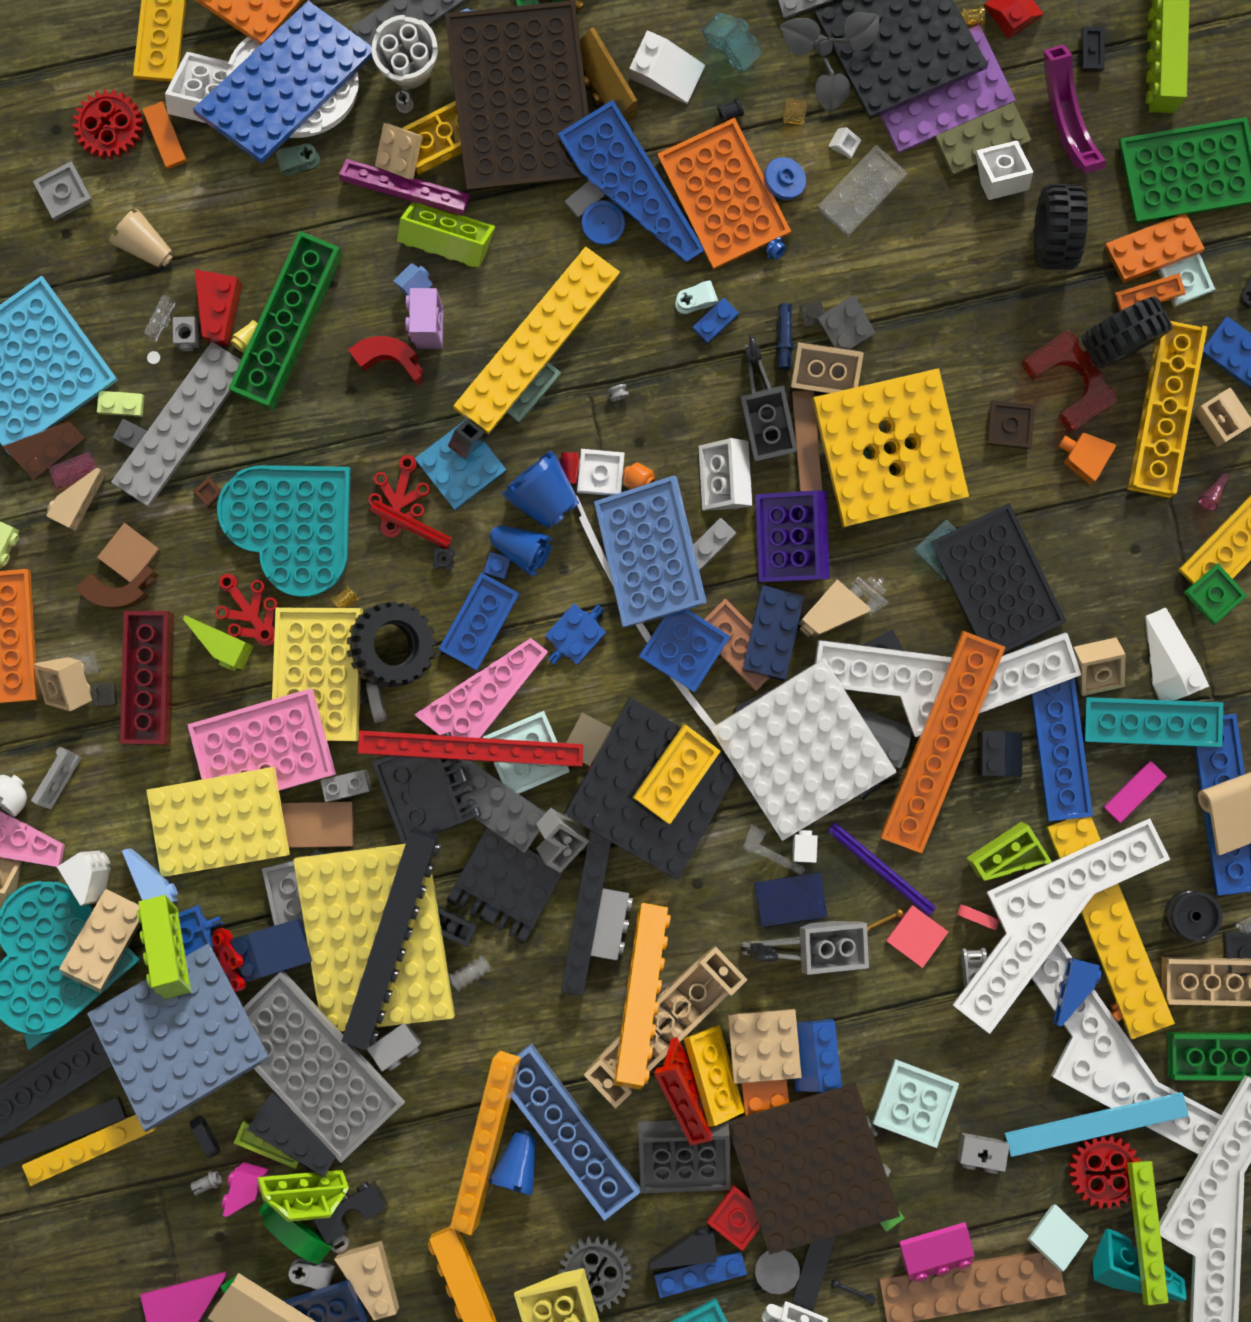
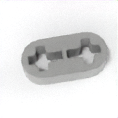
M366 682L374 722L386 721L380 686Z

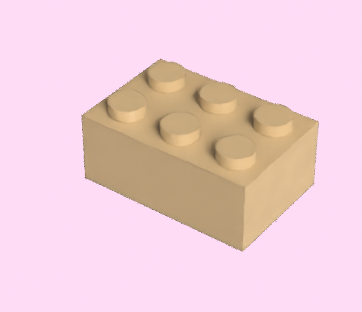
M797 342L790 386L792 388L826 393L856 388L859 384L864 353Z

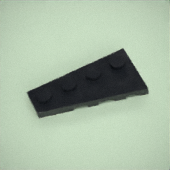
M274 1091L271 1092L247 1129L255 1136L323 1178L336 1159V1156Z

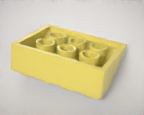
M584 1268L560 1273L514 1293L522 1322H599Z

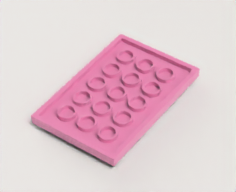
M307 689L188 724L202 780L275 767L278 789L280 791L336 775L313 689Z

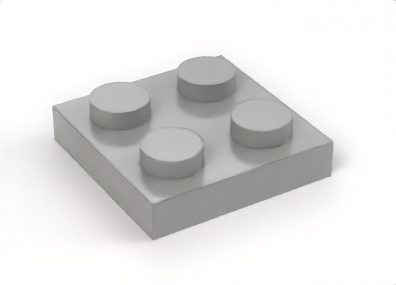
M72 162L33 181L54 221L93 201Z

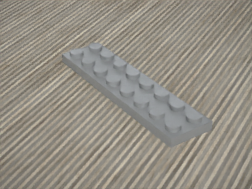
M211 342L111 483L147 507H150L230 395L231 391L228 388L241 360L214 342Z

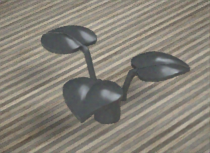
M856 12L848 16L843 25V32L847 38L828 39L824 35H819L820 27L809 18H796L780 25L785 44L790 52L795 55H805L813 48L814 51L821 55L830 76L822 75L818 78L815 85V93L819 103L827 111L833 112L847 99L850 93V83L844 75H834L826 55L831 53L833 43H847L850 41V45L854 50H863L869 47L875 40L879 30V16L877 14Z

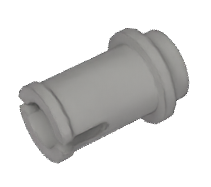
M401 90L402 95L399 92L396 94V106L399 112L406 114L412 111L414 105L408 92Z
M210 1171L207 1176L191 1182L192 1191L197 1190L194 1191L196 1196L211 1188L216 1189L222 1183L221 1176L217 1171Z

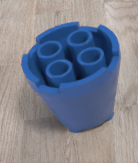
M551 450L541 456L538 462L536 461L506 487L507 490L501 493L508 502L547 528L553 524L556 525L564 518V513L568 510L571 511L579 504L577 496L558 458Z

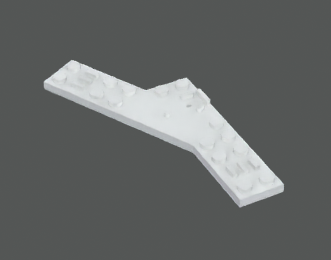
M1063 633L1002 656L979 713L1082 675L1068 634ZM818 640L815 664L825 659L844 689L900 696L913 736L918 737L921 735L952 657Z
M1060 940L1031 978L1054 1012L1068 957L1072 958ZM1093 989L1064 1024L1071 1037L1051 1076L1110 1108L1178 1093L1157 1081ZM1184 1096L1189 1116L1146 1126L1199 1154L1221 1115Z

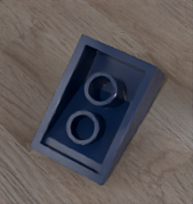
M300 918L231 939L235 952L243 958V966L239 968V971L245 982L312 962Z

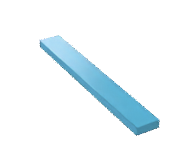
M1180 1092L1007 1132L1005 1137L1009 1144L1010 1156L1013 1157L1189 1116L1184 1094Z

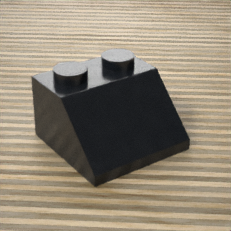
M1005 731L978 732L977 776L1022 777V733Z

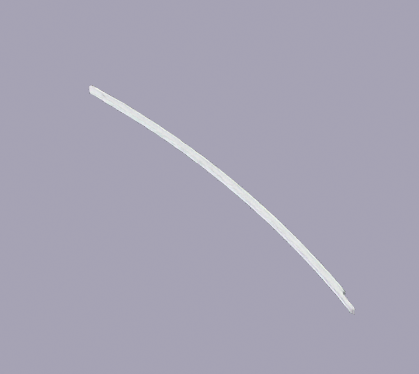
M577 496L579 501L577 506L581 513L579 519L613 585L608 560ZM643 623L637 624V628L648 643L652 636ZM671 678L711 730L716 724L700 706L688 688Z

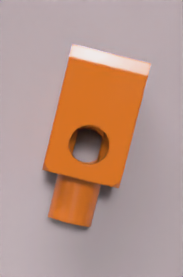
M1082 433L1076 441L1065 435L1058 447L1068 452L1064 464L1091 485L1097 480L1116 445Z

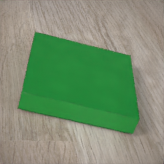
M1219 563L1210 568L1183 592L1212 625L1217 624L1247 597L1246 593Z

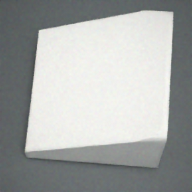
M847 127L839 128L832 138L829 147L848 158H852L861 139Z

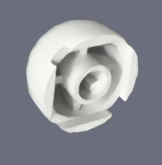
M0 775L1 809L15 817L26 804L27 794L22 787L24 782L15 775L12 778Z

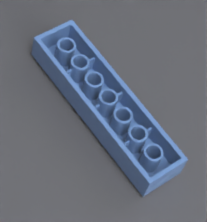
M531 1043L515 1055L521 1057L511 1097L605 1221L640 1193V1186Z

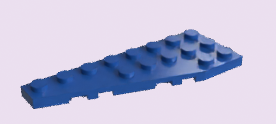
M613 100L558 133V138L580 174L686 263L704 252L703 246Z

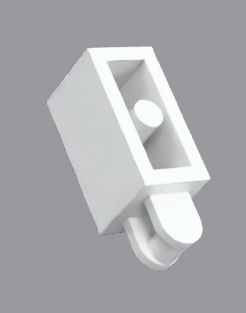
M786 1301L782 1308L769 1304L761 1317L763 1322H827L828 1320L826 1317Z

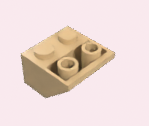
M1231 388L1218 394L1193 411L1217 447L1251 426V417Z

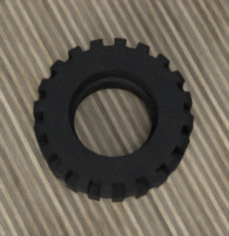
M1048 184L1041 190L1036 207L1033 239L1035 262L1041 269L1072 270L1078 267L1081 262L1088 228V203L1086 191L1080 185Z
M1152 296L1123 309L1086 331L1082 335V343L1095 367L1102 369L1162 338L1172 330V323L1160 300Z
M388 602L365 610L363 614L355 619L356 623L351 625L349 630L351 637L347 638V645H350V650L347 651L348 657H352L354 662L351 665L353 669L360 671L358 675L362 679L367 678L368 683L372 685L394 688L413 683L414 680L420 679L424 675V671L429 670L432 665L429 661L434 659L436 653L432 651V647L436 646V639L431 637V634L435 632L433 627L427 626L426 623L429 621L427 617L419 615L420 610L415 607L409 608V604L403 602L400 604ZM387 624L399 627L405 633L409 644L406 659L403 663L396 666H389L382 662L374 649V637L377 630Z

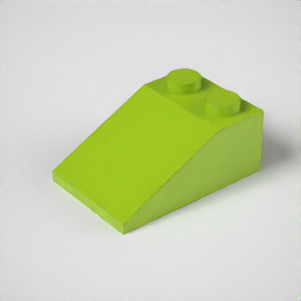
M184 615L183 620L210 654L220 660L218 665L236 671L237 668L244 670L254 648L253 645Z

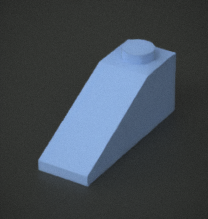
M133 849L122 850L142 900L166 895L172 903L177 901L176 896L178 893L173 883L170 884L166 877H162L158 870Z

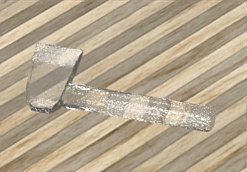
M751 824L743 846L745 851L749 853L757 852L799 875L804 874L805 867L760 845L767 832Z

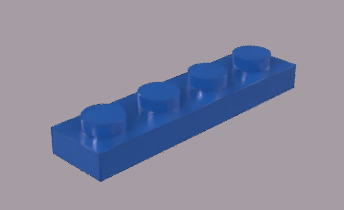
M741 1250L717 1256V1262L684 1265L654 1273L660 1298L747 1275Z

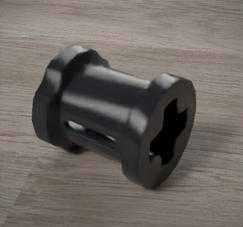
M734 98L733 102L726 105H717V111L722 123L737 116H744V110L738 98Z

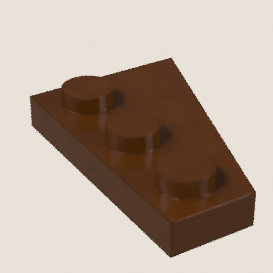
M69 420L15 442L7 443L3 447L34 480L81 442L84 436Z

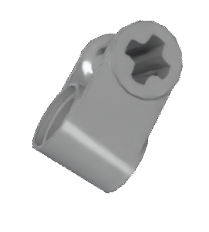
M965 948L961 949V965L965 987L970 982V978L976 974L987 959L985 948L967 951Z
M297 1258L291 1264L289 1278L295 1284L318 1290L330 1286L335 1267L325 1262H320L317 1265L303 1258ZM298 1267L303 1268L302 1274H297Z

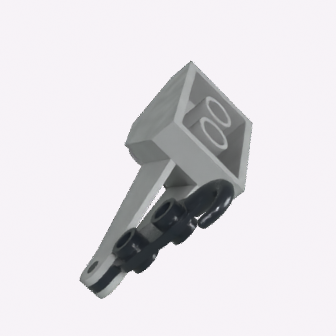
M828 921L810 923L800 927V937L741 943L742 954L750 955L755 961L771 962L776 961L778 958L801 960L802 973L807 975L869 968L867 923ZM800 943L801 951L773 950L772 946Z

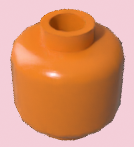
M638 462L627 466L622 474L624 486L629 490L656 481L653 470Z

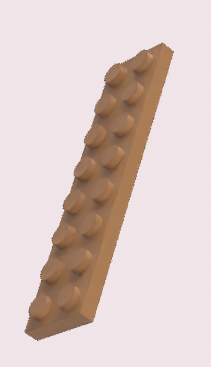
M1037 1250L974 1261L968 1268L950 1269L949 1273L937 1276V1274L929 1275L926 1280L921 1282L909 1281L907 1273L881 1277L879 1278L886 1322H913L1066 1295L1062 1272Z

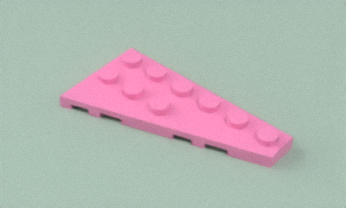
M530 638L414 715L439 735L451 732L452 736L481 738L547 655L548 651Z
M0 810V857L55 867L61 865L65 847L63 843Z

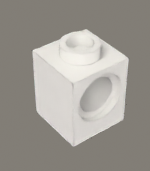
M799 830V835L793 834L792 861L816 863L818 836L812 835V831Z

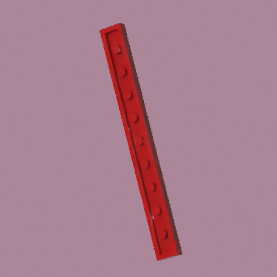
M359 731L358 754L567 767H582L583 744Z

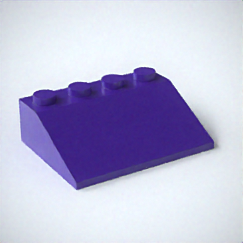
M814 490L756 494L759 582L830 579L827 491Z

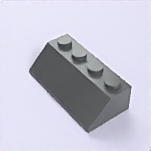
M855 706L894 768L900 769L909 748L912 734L911 727Z

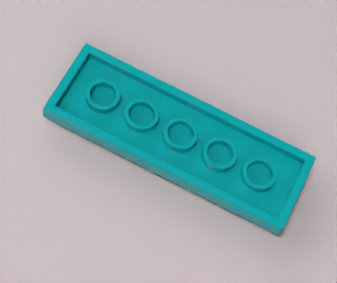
M1086 697L1084 742L1222 747L1223 702Z

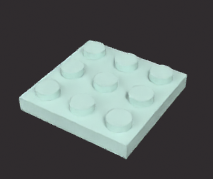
M544 711L483 737L558 743ZM494 762L502 783L518 794L570 772L567 766Z
M894 1059L872 1123L937 1148L959 1083Z

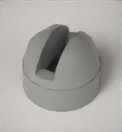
M341 1235L331 1241L330 1244L333 1247L331 1250L337 1254L344 1253L349 1246L348 1238L345 1235ZM343 1241L344 1245L340 1246L337 1249L334 1247L335 1245Z

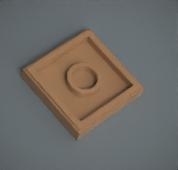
M124 523L97 558L131 582L151 563L160 549Z

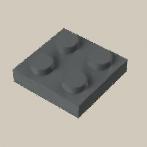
M855 295L850 296L816 318L833 348L849 350L876 333Z

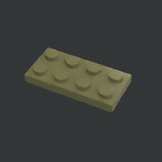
M1014 102L940 133L934 138L952 177L978 166L977 150L1013 141H1018L1020 147L1031 142V138Z

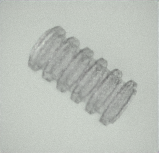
M480 955L478 960L473 959V963L468 962L467 966H462L460 971L455 970V974L450 973L449 980L455 990L460 992L461 988H466L468 983L473 984V980L478 981L479 977H484L486 972L491 973V967L486 958Z

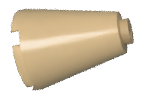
M136 208L134 213L130 211L115 228L118 230L116 237L113 234L110 237L109 242L114 246L158 268L162 265L166 267L173 258L171 256L172 250L144 215Z

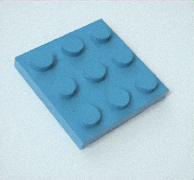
M458 426L415 458L455 511L507 472L485 442L466 459H463L449 448L448 444Z

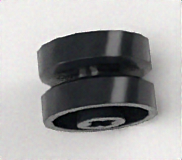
M1191 890L1180 891L1173 895L1167 902L1164 912L1165 922L1170 931L1178 937L1193 941H1204L1213 937L1220 929L1223 919L1221 907L1216 899L1209 894Z

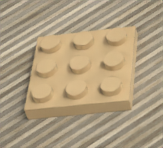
M795 1009L728 1014L734 1084L801 1078Z

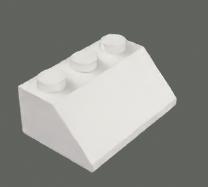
M729 438L700 445L699 462L702 510H726L752 506L749 442Z
M80 852L57 866L80 906L97 903L104 890L107 889L111 868L108 865L110 861L104 852Z

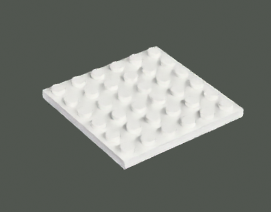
M825 659L820 660L711 728L717 741L782 841L896 773V769Z

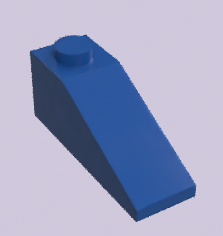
M1068 957L1053 1018L1054 1024L1063 1026L1093 991L1095 984H1098L1101 978L1099 965Z

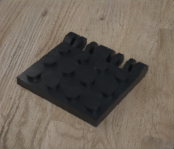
M448 732L440 736H452V734ZM387 756L372 762L402 844H406L409 832L414 827L436 834L482 815L479 807L465 812L461 810L477 804L476 798L466 800V802L459 804L457 796L470 793L472 791L471 785L454 791L453 787L469 781L464 766L448 772L446 770L447 767L462 762L461 760L443 762V759Z
M487 827L446 901L455 905L461 892L465 890L466 892L458 905L460 909L465 907L470 894L474 895L478 899L470 909L471 915L474 916L482 901L486 902L478 919L492 926L500 911L504 912L496 928L500 931L506 925L509 916L517 919L509 931V936L513 938L521 922L524 923L516 939L524 944L564 870L561 873L547 866L542 857L529 849L526 853L522 852Z

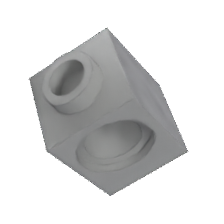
M173 317V344L180 348L181 351H193V348H200V322L195 317ZM185 331H191V335L187 339H182Z

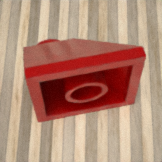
M989 0L984 4L988 13L1008 39L1044 15L1034 0Z

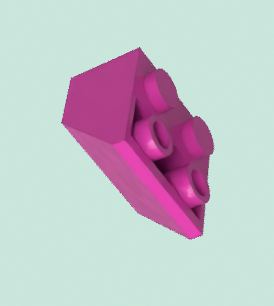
M243 1162L239 1167L235 1168L234 1172L231 1171L227 1182L230 1190L228 1194H225L221 1208H224L223 1216L228 1217L256 1200L261 1194L257 1179L258 1177L268 1176L270 1168Z

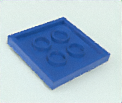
M687 609L665 616L639 657L695 692L731 636Z

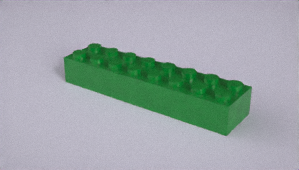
M298 232L228 388L234 395L274 411L343 257L339 247L304 232Z

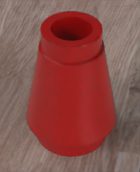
M578 452L561 453L559 462L569 482L577 483L580 464Z

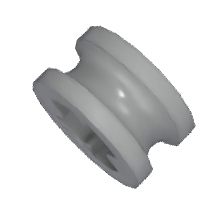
M626 384L616 385L607 390L608 394H611L610 400L612 402L629 396V393L625 391L627 388Z

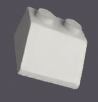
M1018 141L976 151L980 182L988 200L1029 190L1033 171Z

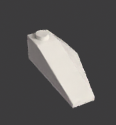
M1163 608L1145 616L1147 642L1150 649L1149 661L1152 668L1151 680L1158 699L1174 701L1209 687L1199 663L1168 610Z

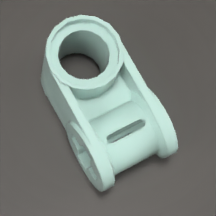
M705 281L680 291L675 302L677 311L681 314H688L717 304L719 301L712 282ZM682 299L690 301L689 305H686L685 302H682Z

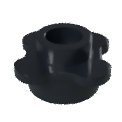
M437 547L434 550L433 567L435 569L440 567L447 570L453 569L454 564L452 561L455 551L453 549L445 550Z

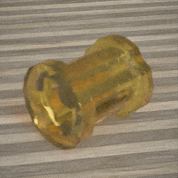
M984 6L967 10L966 8H961L960 14L966 25L979 24L983 26L985 24Z
M348 584L336 596L332 595L330 597L337 608H346L353 601L359 600V597Z

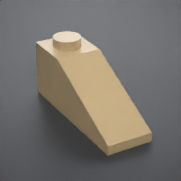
M96 468L56 496L55 500H52L48 505L46 516L76 531L106 473Z

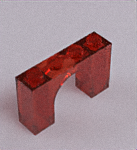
M1066 330L1024 358L1020 364L1032 381L1056 366L1071 367L1081 375L1084 382L1082 398L1057 416L1068 433L1071 434L1113 406L1118 400L1116 399L1115 391L1104 382V376L1101 371L1095 369L1092 365L1089 354L1078 345V338L1073 333H1070L1069 330Z

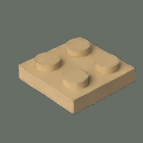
M383 123L375 166L404 178L413 179L422 136L392 124Z

